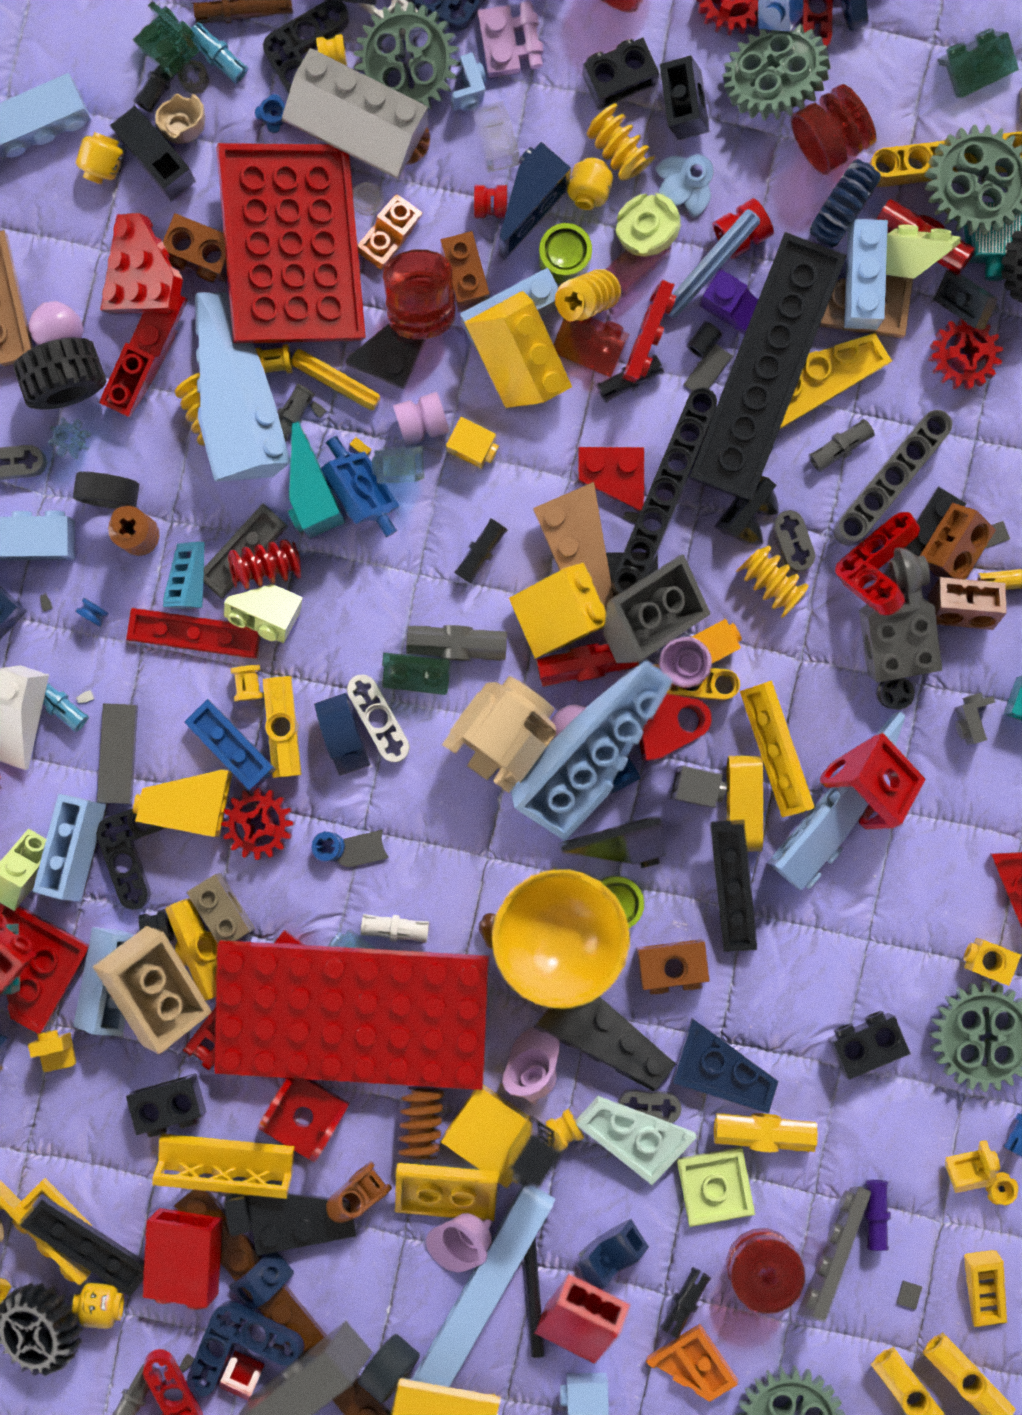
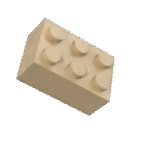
M148 926L144 927L93 966L142 1046L157 1054H161L212 1013L166 935L159 930Z

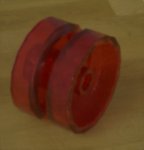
M768 1228L752 1229L741 1234L730 1246L726 1258L727 1275L738 1299L749 1309L762 1314L779 1313L791 1307L801 1296L805 1285V1267L793 1244L780 1232ZM764 1268L767 1272L760 1273V1271Z

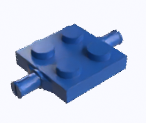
M338 436L327 440L326 445H328L336 459L328 461L320 469L325 475L329 487L335 491L344 505L347 515L353 519L356 525L366 521L377 522L386 538L396 533L398 530L387 514L396 510L399 504L366 452L357 454L347 452Z

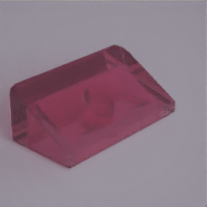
M669 247L659 254L646 257L633 255L626 250L605 270L611 272L618 279L621 286V296L624 298L671 254L672 248Z

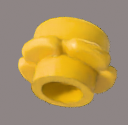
M998 1172L996 1173L995 1185L985 1187V1190L988 1192L987 1197L995 1205H1009L1018 1195V1183L1014 1178L1011 1179L1009 1174ZM1000 1186H1004L1003 1192H999Z

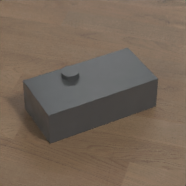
M345 1321L298 1360L292 1362L286 1369L255 1392L238 1415H313L354 1382L372 1351L350 1324Z

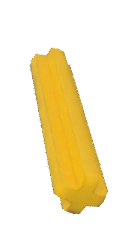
M298 349L292 356L291 364L293 367L370 411L377 407L380 395L301 349Z

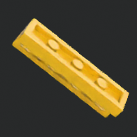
M772 680L740 691L782 818L815 808Z
M163 1133L159 1139V1161L153 1174L152 1185L287 1199L293 1176L294 1146ZM165 1170H174V1171H180L181 1173H178V1174H176V1175H171V1174H164V1171H165ZM202 1174H212V1175H214L213 1177H210V1178H201V1177H199V1175H202ZM235 1177H245L247 1180L241 1182L233 1181L232 1179ZM269 1180L282 1181V1185H271L265 1182Z

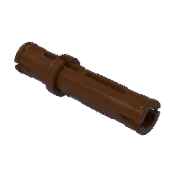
M218 0L193 3L196 25L198 22L204 24L221 21L230 24L233 23L232 20L293 14L292 0Z

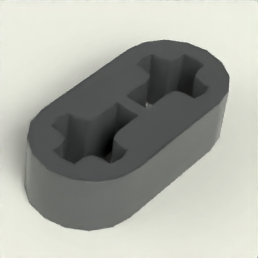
M33 445L0 448V459L5 462L10 461L11 465L0 466V480L35 477L44 472L47 466L46 455ZM29 453L38 458V462H34L31 469L26 464H18V460L28 459Z
M792 510L783 511L773 522V532L784 563L790 566L789 569L791 571L803 572L814 563L815 550L801 515ZM786 517L789 522L795 521L797 524L792 529L795 539L791 540L789 532L787 530L782 531L780 528ZM794 543H797L801 553L806 552L808 555L803 560L804 565H800L799 561L793 562L791 556L795 554Z
M631 1089L623 1092L618 1099V1103L624 1105V1103L630 1102V1097H636L639 1104H647V1108H637V1111L669 1123L677 1121L682 1111L678 1098L673 1093L667 1091ZM664 1099H669L670 1104L675 1106V1110H670L668 1116H663L661 1110L652 1109V1105H663Z

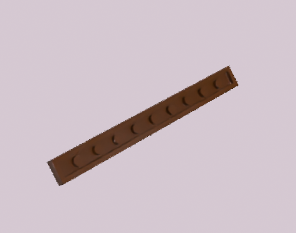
M192 1189L174 1205L178 1211L223 1218L220 1263L235 1281L244 1276L263 1258L262 1255L256 1256L255 1246L244 1233L230 1236L225 1209L210 1191ZM286 1284L266 1303L258 1307L263 1316L295 1331L301 1336L305 1346L303 1354L327 1336ZM241 1287L249 1299L254 1300L252 1294L246 1288ZM286 1341L285 1343H286V1344L289 1346V1348H290V1345H291V1344ZM359 1374L348 1388L332 1399L344 1415H391L383 1403L377 1401L359 1385Z

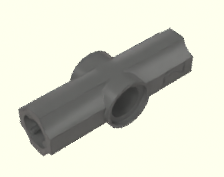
M444 625L443 628L408 626L407 655L440 656L441 659L470 661L471 658L497 661L506 660V631L473 630V627L460 625Z

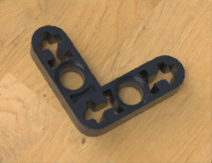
M326 0L265 37L263 41L264 53L288 95L292 83L286 80V74L291 69L299 68L303 61L301 55L308 52L310 48L317 47V37H324L328 40L347 28L349 14L343 2ZM333 10L336 14L339 13L340 20L335 22L334 19H329L328 12ZM318 17H320V21L324 25L325 30L323 31L320 30L319 23L316 20ZM301 26H312L315 29L314 36L308 40L299 38L297 32ZM278 43L280 46H283L287 61L282 62L278 52L274 51L273 44Z
M133 808L105 818L98 824L96 832L118 899L125 908L131 910L145 906L151 896L150 887L133 841L167 829L166 827L151 825L147 830H140L135 824L137 814L133 813ZM127 816L128 827L133 833L132 836L129 837V830L116 834V841L112 837L105 836V832L109 830V823L113 827L125 825L126 822L123 818ZM122 853L129 855L132 859V867L126 873L118 871L115 867V859ZM137 873L138 879L131 881L135 889L142 890L143 895L138 897L139 903L136 904L134 899L128 900L127 894L131 892L129 882L121 884L120 878L131 877Z

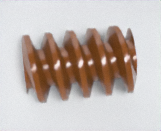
M132 506L119 507L113 511L108 525L109 536L113 543L136 556L147 555L158 545L160 534L157 523L138 508Z
M408 1087L411 1090V1094L401 1096V1100L410 1103V1107L401 1109L400 1113L408 1116L409 1121L399 1123V1127L408 1130V1134L398 1138L399 1141L408 1144V1146L398 1150L397 1154L418 1160L436 1159L437 1156L433 1154L440 1151V1144L433 1140L441 1137V1131L434 1127L442 1123V1118L434 1113L442 1111L443 1104L435 1100L442 1098L444 1091L432 1087Z

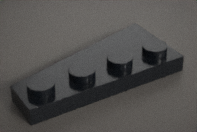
M600 996L591 1002L572 1008L549 1007L533 1026V1028L542 1033L546 1032L558 1038L559 1042L569 1047L573 1046L588 1054L587 1057L599 1063L603 1062L609 1065L619 1074L651 1091L658 1089L676 1065L675 1062Z

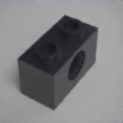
M690 55L661 63L662 87L667 123L670 130L678 140L710 132L702 71L693 57Z

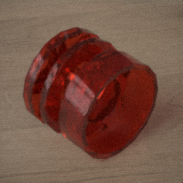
M839 84L832 88L830 93L823 94L820 97L819 105L817 103H809L804 109L793 113V116L790 118L791 128L801 151L809 163L822 175H828L844 165L848 160L847 154L858 156L863 149H869L877 141L875 126L866 106L860 97L845 84Z
M421 249L402 252L391 258L383 271L387 320L391 328L399 335L410 339H429L449 330L455 321L456 314L455 295L453 293V269L449 260L440 253Z

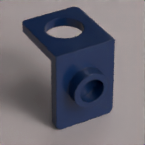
M278 1252L268 1253L244 1276L230 1284L229 1288L245 1307L254 1310L266 1303L294 1275V1271ZM241 1287L246 1288L252 1294L254 1300L249 1299L243 1293Z

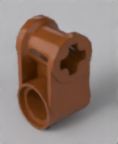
M372 1161L355 1172L348 1179V1182L328 1199L326 1209L333 1221L345 1223L359 1217L392 1189L391 1185L385 1184L374 1170L375 1164ZM343 1197L351 1204L350 1213L345 1211L342 1206Z

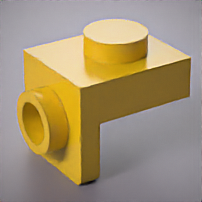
M57 1030L37 1034L38 1040L28 1044L30 1057L40 1056L44 1072L72 1067L77 1063L71 1032L58 1035Z
M986 1140L979 1141L977 1151L945 1157V1166L955 1193L995 1185L996 1173L1000 1171V1162L997 1153L990 1151Z

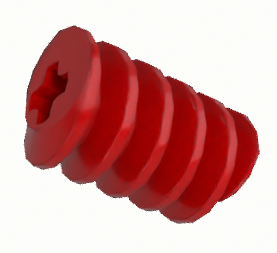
M282 539L279 548L275 542H269L266 550L262 545L258 544L254 547L253 553L248 547H243L241 556L234 549L228 553L229 569L235 588H237V582H241L245 590H249L251 579L255 580L258 587H262L263 577L267 576L271 584H275L276 574H280L284 582H287L289 571H293L296 578L301 579V561L294 541L291 545L287 539Z

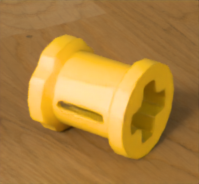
M283 344L282 348L262 350L261 347L255 348L265 375L266 373L286 371L287 374L293 373L288 344Z
M260 665L240 666L230 669L231 674L235 676L237 695L234 696V702L264 698V694L260 692L257 673L260 671Z

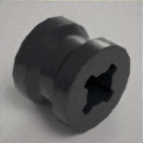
M905 678L880 682L876 690L877 699L882 706L897 710L908 707L912 703L915 694L913 685Z
M165 909L159 910L156 915L152 916L147 913L139 915L140 931L148 926L164 932L169 942L174 940V931Z

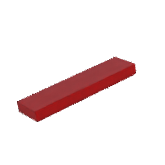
M131 608L126 640L258 659L261 636L253 629L246 626L241 628L228 621Z

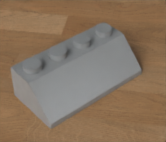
M310 48L294 75L282 115V121L399 179L428 126V107Z

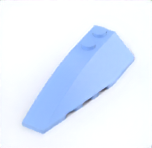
M227 292L197 293L195 295L196 334L199 335V348L196 350V359L200 365L197 392L200 393L201 404L198 408V421L214 481L274 477L291 461L275 402L254 344L233 343L230 300Z
M645 661L601 694L550 742L522 782H517L513 787L511 795L514 808L566 841L609 795L613 788V780L619 770L622 771L625 767L629 752L634 743L638 744L643 735L642 729L648 719L654 716L673 682L672 679Z
M901 712L893 713L875 735L883 732L896 745L905 715ZM853 786L830 788L814 806L815 808L808 813L769 859L767 864L796 889L802 890L805 886L810 889L820 878L821 873L818 870L826 861L832 863L842 852L843 848L840 844L852 830L867 807L868 802Z

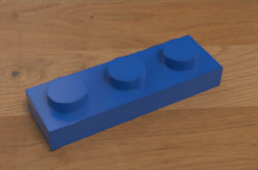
M209 699L184 721L249 791L254 792L276 770L264 755Z

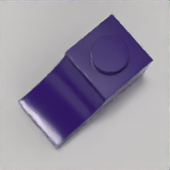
M720 268L702 295L699 306L745 335L758 299L749 291L748 285Z

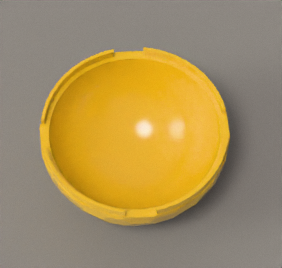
M548 870L532 875L515 886L508 893L497 911L492 930L493 954L496 964L507 983L521 996L539 1005L552 1008H572L591 1002L606 992L617 980L625 966L630 946L629 925L625 912L616 896L600 881L574 870Z

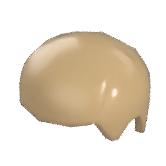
M175 94L170 101L162 103L155 112L157 130L166 140L172 143L185 144L195 141L204 131V105L195 94H192L191 98Z

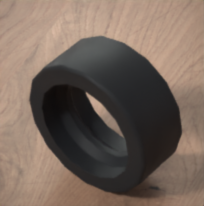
M87 471L78 472L75 477L72 498L82 503L118 509L123 506L136 507L140 484L137 481L111 474Z

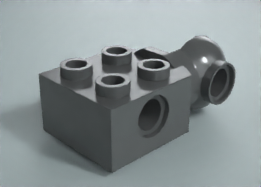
M897 547L894 550L893 560L889 561L888 569L890 579L896 583L905 598L903 606L891 615H881L868 604L859 610L867 673L876 682L942 671L934 605L923 599L922 586L929 585L930 583L927 560L924 555L917 557L913 552Z

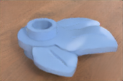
M699 154L692 155L687 159L675 155L661 161L656 167V171L666 180L662 183L659 194H663L671 199L675 206L684 203L691 217L696 218L706 209L711 199L708 185L714 174L711 161ZM695 165H700L703 168V173L699 177L691 175V169Z

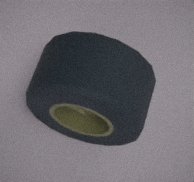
M394 1334L365 1367L358 1378L359 1385L377 1401L384 1403L397 1389L399 1378L405 1379L420 1358V1353L401 1336Z

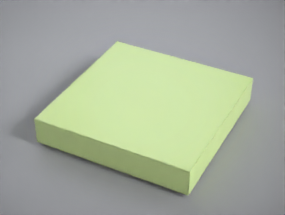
M742 1146L676 1159L689 1227L755 1215Z

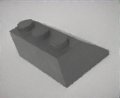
M679 555L608 601L603 635L617 663L642 661L711 614L685 556Z

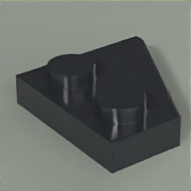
M399 315L348 356L346 364L404 390L429 335L430 328Z

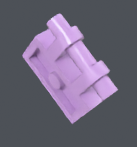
M524 1L519 4L521 12L519 17L512 18L510 5L478 10L488 78L520 73L519 60L529 59L530 69H539L543 66L541 55L544 53L543 44L538 40L536 28L539 25L538 15L533 11L531 1ZM524 31L526 41L524 45H516L514 32Z

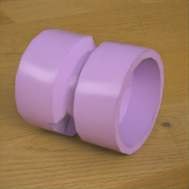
M437 392L420 397L418 404H414L409 400L393 405L406 446L423 441L425 434L434 438L450 432Z

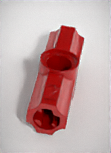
M892 199L887 201L876 219L888 220L887 233L898 229L899 225H914L919 227L918 231L931 233L932 229H946L936 219L927 215L919 216ZM960 239V244L939 259L937 263L956 274H960L970 261L975 248Z
M599 643L573 648L567 653L536 659L542 687L574 680L577 682L604 677L606 673L618 672L639 666V662L617 663L609 645L599 646Z

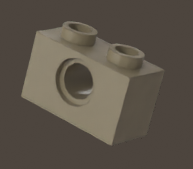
M222 873L211 876L187 891L188 896L217 943L220 940L237 941L255 929Z

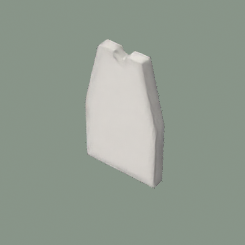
M91 690L76 697L78 703H84L93 700L94 697Z

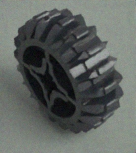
M29 1283L18 1289L16 1288L0 1304V1344H3L5 1348L2 1354L8 1353L12 1357L11 1364L18 1362L22 1372L30 1369L33 1376L39 1373L47 1376L62 1370L75 1357V1354L78 1352L77 1349L82 1343L79 1336L83 1329L77 1325L79 1317L71 1311L74 1305H67L64 1301L65 1294L58 1296L54 1287L46 1289L43 1283L38 1285Z

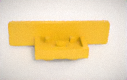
M46 1178L22 1201L0 1180V1210L4 1209L13 1218V1225L21 1233H28L37 1242L36 1247L43 1256L51 1257L60 1266L61 1274L68 1281H75L78 1285H81L91 1272L22 1228L20 1220L39 1196L43 1194L91 1226L92 1224Z

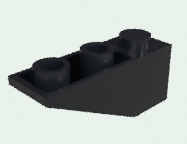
M133 106L109 125L170 201H173L196 182L190 168L136 106Z

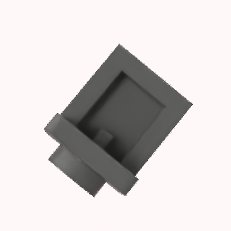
M981 692L962 698L964 704L955 707L959 719L955 722L960 739H965L967 745L987 740L977 708L995 703L993 696L984 698Z

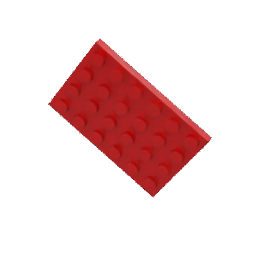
M218 143L216 152L233 343L363 341L366 338L349 154L329 144Z

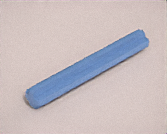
M747 209L674 291L673 295H676V300L669 314L670 317L677 318L760 224V218L757 214Z

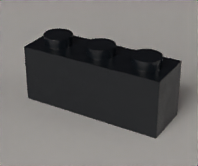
M530 1115L509 1148V1170L513 1172L511 1177L521 1185L529 1188L532 1184L539 1189L562 1154L559 1133Z

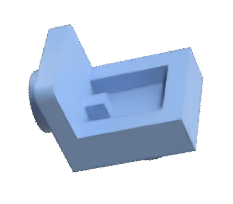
M473 52L460 56L458 71L465 89L452 93L451 106L453 110L461 108L463 111L472 110L483 102L486 90L484 86L486 75L481 62L476 63Z

